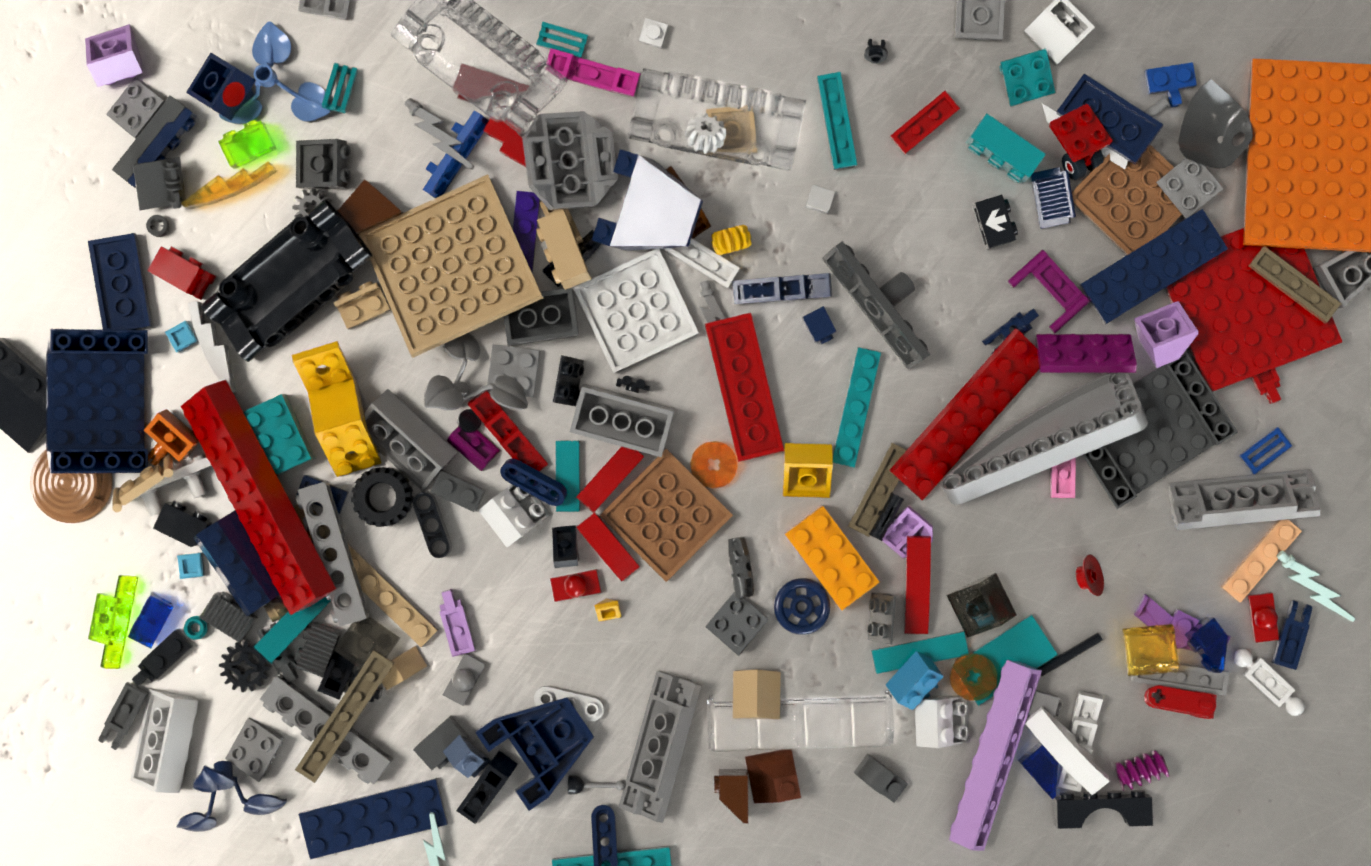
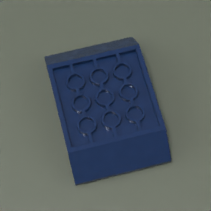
M49 330L46 352V450L51 474L141 473L148 467V449H144L143 431L144 355L148 354V330Z

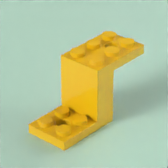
M338 341L293 354V363L308 392L315 435L336 477L381 464L380 454L366 427L359 385ZM321 365L327 366L325 368H318Z

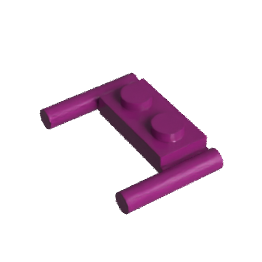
M1043 249L1007 281L1014 288L1026 276L1032 273L1034 278L1054 300L1066 310L1049 326V329L1054 334L1090 302Z

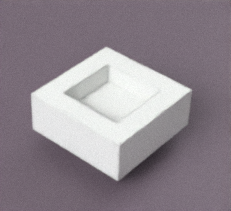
M645 18L639 42L662 49L668 24Z

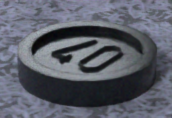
M466 409L459 414L457 423L462 431L473 433L479 429L481 420L472 409Z

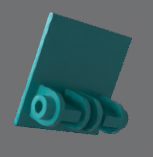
M1046 48L1000 62L999 70L1004 77L1010 106L1056 93Z

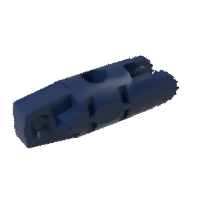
M1034 308L1025 315L1018 312L982 342L986 346L992 343L998 336L1004 341L1010 334V327L1018 329L1025 335L1032 329L1030 323L1039 315Z

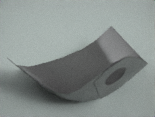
M1210 79L1199 88L1187 108L1179 135L1180 151L1186 159L1204 166L1217 169L1230 166L1243 153L1253 138L1249 116L1227 92ZM1238 133H1244V141L1240 145L1234 146L1233 138ZM1219 136L1224 137L1221 144L1217 141Z

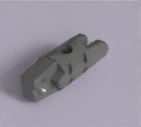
M745 537L728 539L729 563L734 593L737 599L753 596V575Z
M276 622L270 624V628H272L276 624ZM263 629L257 631L260 639L266 635ZM287 647L282 652L283 656H278L272 663L277 673H282L287 683H290L299 676L294 668L297 666V663L289 647Z

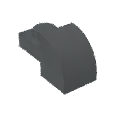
M869 754L865 756L854 771L862 781L893 803H895L908 785L906 781Z

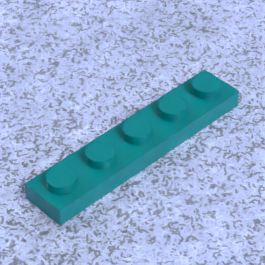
M857 348L833 452V463L855 468L881 352Z
M670 846L617 852L618 866H672ZM593 854L553 858L552 866H594ZM604 862L602 866H611V863Z

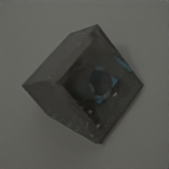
M996 573L980 578L947 595L967 638L1002 626L1017 616Z

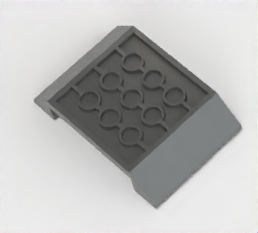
M1187 352L1183 353L1178 360L1158 367L1133 383L1148 419V425L1145 429L1082 455L1116 509L1137 497L1136 494L1213 445H1219L1238 433Z

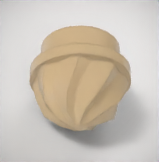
M272 599L268 604L264 605L272 622L280 620L288 612L282 599Z

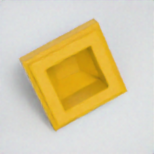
M606 598L595 605L598 621L622 617L617 600Z

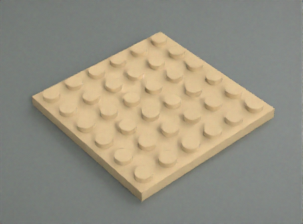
M488 174L359 233L361 239L373 255L370 259L412 358L543 299Z

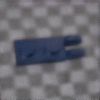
M1292 600L1287 611V618L1284 619L1271 663L1296 670L1309 630L1312 606L1307 604L1303 608L1301 622L1295 621L1298 601Z

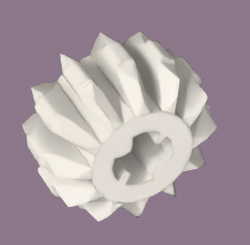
M707 113L704 117L697 114L694 119H690L685 132L688 146H695V152L703 150L704 154H706L709 150L715 153L717 148L723 146L726 137L723 121H717L716 116L711 118Z

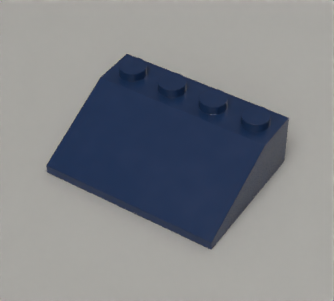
M235 510L196 534L193 538L246 616H249L280 595L273 585L269 573L262 564L261 558L251 543L249 535L240 522Z

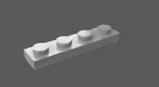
M1134 657L1131 681L1226 696L1230 672Z

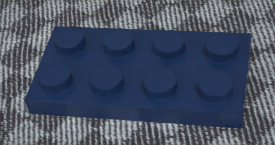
M1086 74L1082 75L1056 111L1057 115L1061 117L1088 104L1113 140L1106 147L1134 165L1137 164L1163 128L1162 123Z
M136 233L88 241L103 330H134L152 327Z

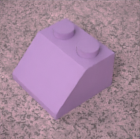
M130 24L85 38L86 63L97 87L111 85L116 81L133 78L143 73L142 59Z
M1179 301L1134 318L1138 339L1156 368L1178 360L1198 335V330Z

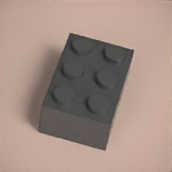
M572 287L566 290L541 292L543 299L503 316L507 345L513 346L580 336Z

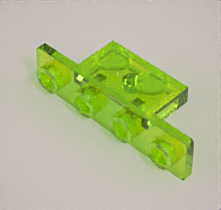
M119 575L114 596L97 593L88 640L105 644L101 668L120 669L137 589V576Z

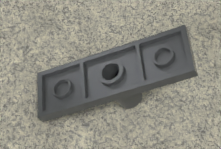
M843 241L822 258L908 370L931 355L927 351L928 348L924 341L918 339L914 334L911 324L903 320L894 308V306L915 291L914 283L908 275L900 272L879 288L869 276L866 266L859 263L855 258L852 248L845 245Z

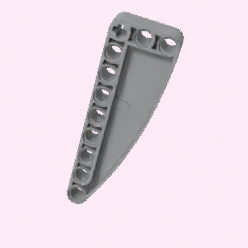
M1107 373L1040 407L995 436L942 480V487L950 502L954 505L963 504L1145 429L1148 425V419L1129 373Z

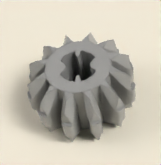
M311 188L309 195L304 189L302 190L303 199L299 196L295 197V200L300 202V204L293 205L292 209L300 211L294 217L308 216L309 211H311L308 209L310 204L315 205L317 202V205H319L324 199L329 202L332 200L330 197L324 198L325 192L323 190L317 194L316 189Z

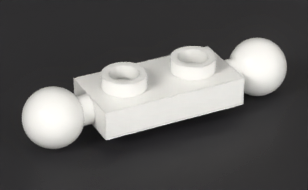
M1239 649L1235 652L1233 657L1235 664L1239 667L1247 668L1243 675L1277 707L1280 708L1285 703L1286 711L1292 716H1299L1304 712L1305 704L1303 700L1298 697H1291L1295 689L1262 658L1258 657L1254 662L1252 653L1249 650Z

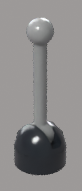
M568 775V794H578L584 787L616 788L622 790L625 784L623 781H617L616 783H584L580 777Z

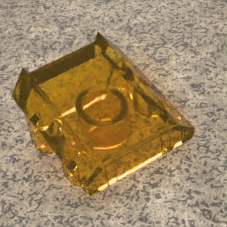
M1173 624L1122 629L1128 676L1178 672L1179 663Z

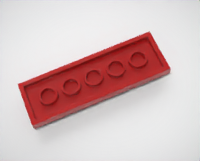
M751 313L706 323L705 328L738 462L784 451Z

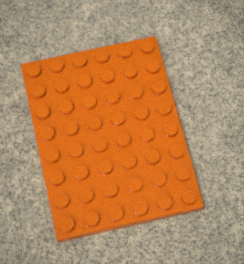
M1253 58L1251 61L1249 119L1253 130V138L1247 146L1243 245L1371 252V64Z

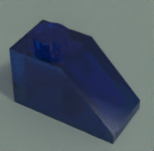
M1038 742L1018 761L1048 796L1053 799L1056 797L1058 762Z

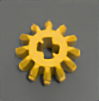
M746 225L720 230L711 235L712 247L718 255L749 248L752 245L751 234Z

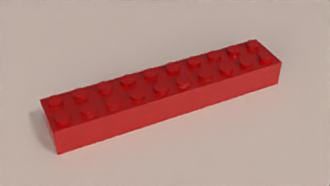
M226 379L203 387L181 405L184 416L190 423L195 437L205 452L206 458L210 461L240 522L249 535L250 541L269 573L273 585L279 592L284 606L288 609L290 615L314 605L335 591L336 587Z

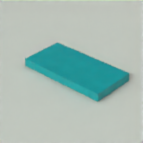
M1029 615L953 664L952 667L979 706L994 696V692L1001 679L1002 667L1006 664L1007 660L1019 661L1038 668L1058 654L1034 617Z

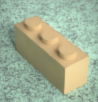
M564 209L537 219L540 228L536 229L540 241H545L547 245L544 253L548 262H553L555 270H552V274L556 283H561L566 290L591 280Z

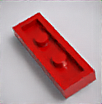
M944 91L890 135V138L905 155L960 108L948 93Z

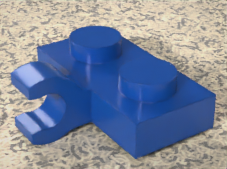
M1193 62L1144 71L1148 95L1167 92L1170 108L1178 107L1179 104H1182L1180 89L1197 86Z

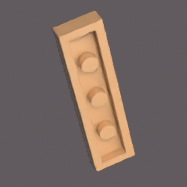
M1288 519L1277 520L1223 583L1221 588L1237 602L1241 603L1278 560L1277 554L1282 550L1285 552L1302 531Z

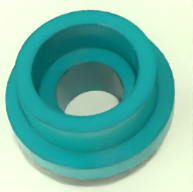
M192 616L184 624V632L190 639H201L208 631L207 622L201 619L200 616ZM194 623L200 625L199 632L193 630Z

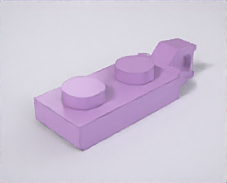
M452 589L443 591L444 604L439 605L441 610L440 616L452 657L475 651L474 641L461 600L455 601Z

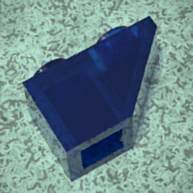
M1206 617L1184 635L1188 639L1187 644L1195 653L1198 652L1201 656V663L1209 672L1212 671V673H1221L1225 667L1228 636L1214 617Z

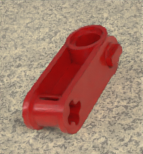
M1160 685L1145 691L1144 701L1151 708L1188 714L1198 718L1214 719L1217 695ZM1157 692L1158 696H1161V700L1156 701L1152 694Z

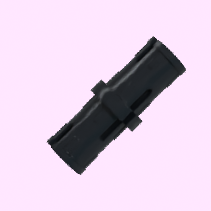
M891 492L883 510H879L877 514L879 517L869 535L880 541L883 540L890 524L896 520L894 517L904 501L903 498Z

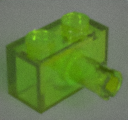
M252 120L244 124V129L238 132L235 130L229 131L222 135L223 139L218 141L230 167L233 169H237L277 149L265 123L261 120L258 122L257 120Z

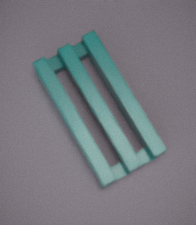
M542 22L536 45L547 49H556L582 58L588 35ZM546 29L582 39L580 43L547 33ZM545 37L579 48V51L547 43L543 39Z
M334 63L322 102V108L346 113L358 73L357 68L353 67L350 69L346 65L342 67L338 63ZM338 72H340L341 75L333 98L332 104H329ZM346 74H348L350 78L342 104L337 106Z

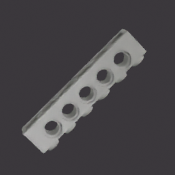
M329 481L298 489L299 495H296V500L299 508L304 510L306 518H303L304 527L307 532L310 531L313 539L311 542L336 587L335 591L326 596L327 600L331 599L333 605L331 615L334 623L338 622L339 627L369 618V612ZM315 502H319L323 506V512L319 516L315 515L312 511V506ZM322 525H326L330 529L328 538H323L319 534V529ZM328 548H334L337 552V558L334 561H330L326 557ZM336 570L344 574V581L341 584L333 580V573ZM346 593L351 597L349 606L341 604V594Z
M281 674L276 676L260 698L264 702V708L272 713L275 711L283 716L282 721L290 727L295 725L301 730L300 734L309 741L315 740L320 732L321 725H325L332 714L331 711L292 682L287 683L285 677ZM283 697H290L292 699L293 706L291 709L283 706ZM302 711L311 713L312 721L310 723L302 720ZM351 728L345 737V740L350 743V749L343 751L339 747L334 755L339 758L338 762L348 770L352 768L358 772L357 776L363 782L374 784L394 758ZM358 754H366L369 758V763L367 765L360 764Z

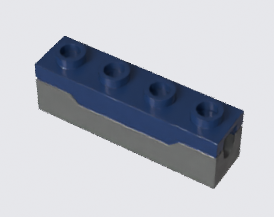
M170 95L113 167L112 171L136 188L133 165L167 159L166 155L169 151H174L181 143L180 137L184 132H189L194 127L197 115Z

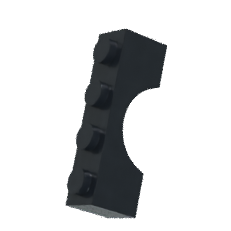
M1133 790L1131 794L1121 795V791H1108L1107 795H1098V792L1091 795L1089 792H1084L1083 796H1074V793L1066 792L1060 793V797H1053L1054 825L1057 829L1082 828L1084 821L1092 812L1103 808L1119 812L1129 827L1153 826L1152 797L1149 794H1145L1144 790Z

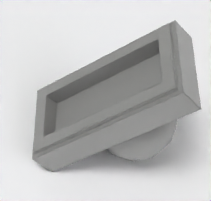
M465 653L443 696L464 706L486 663Z

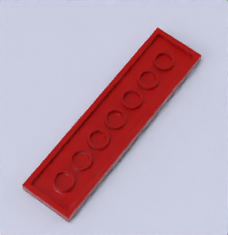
M1015 328L889 471L923 501L1040 369L1037 355L1038 349Z

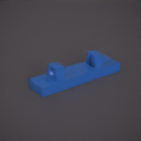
M474 110L464 126L456 122L451 130L458 134L456 140L462 144L451 147L467 159L484 133L483 130L489 120ZM445 154L438 166L430 161L426 170L432 176L422 190L434 198L443 195L463 164L448 154Z

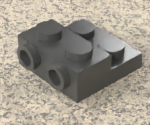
M341 139L296 141V188H347V183L351 179L350 170L347 168V159L351 156V149L347 145V141Z

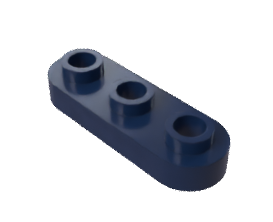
M517 459L506 460L500 469L501 476L505 481L549 505L559 506L567 497V489L563 484Z
M599 805L591 814L594 866H602L604 862L611 863V866H618L615 813L611 807ZM601 815L608 816L606 822H601L599 818ZM607 838L609 839V844L603 846L601 845V840Z

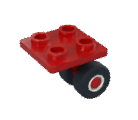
M1088 104L1049 123L1050 129L1067 152L1062 157V166L1064 171L1068 170L1071 179L1078 180L1086 175L1087 169L1092 171L1104 162L1100 149L1110 145L1113 140Z

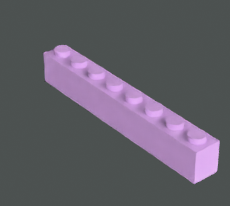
M1007 660L1006 664L1002 667L1001 679L994 692V701L986 717L987 723L979 739L980 745L977 754L972 760L971 773L965 782V791L958 804V813L950 829V841L970 850L984 851L1042 670L1012 660Z

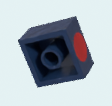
M210 52L186 93L229 120H232L256 80Z

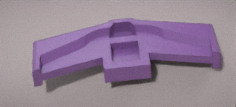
M1145 593L1134 613L1138 619L1160 636L1166 644L1176 649L1182 648L1220 656L1231 637L1230 635L1196 628L1199 620L1176 609L1172 617Z

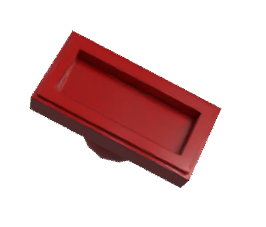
M597 569L550 578L555 602L601 593Z
M1273 593L1248 595L1254 642L1279 640L1278 616L1275 612Z

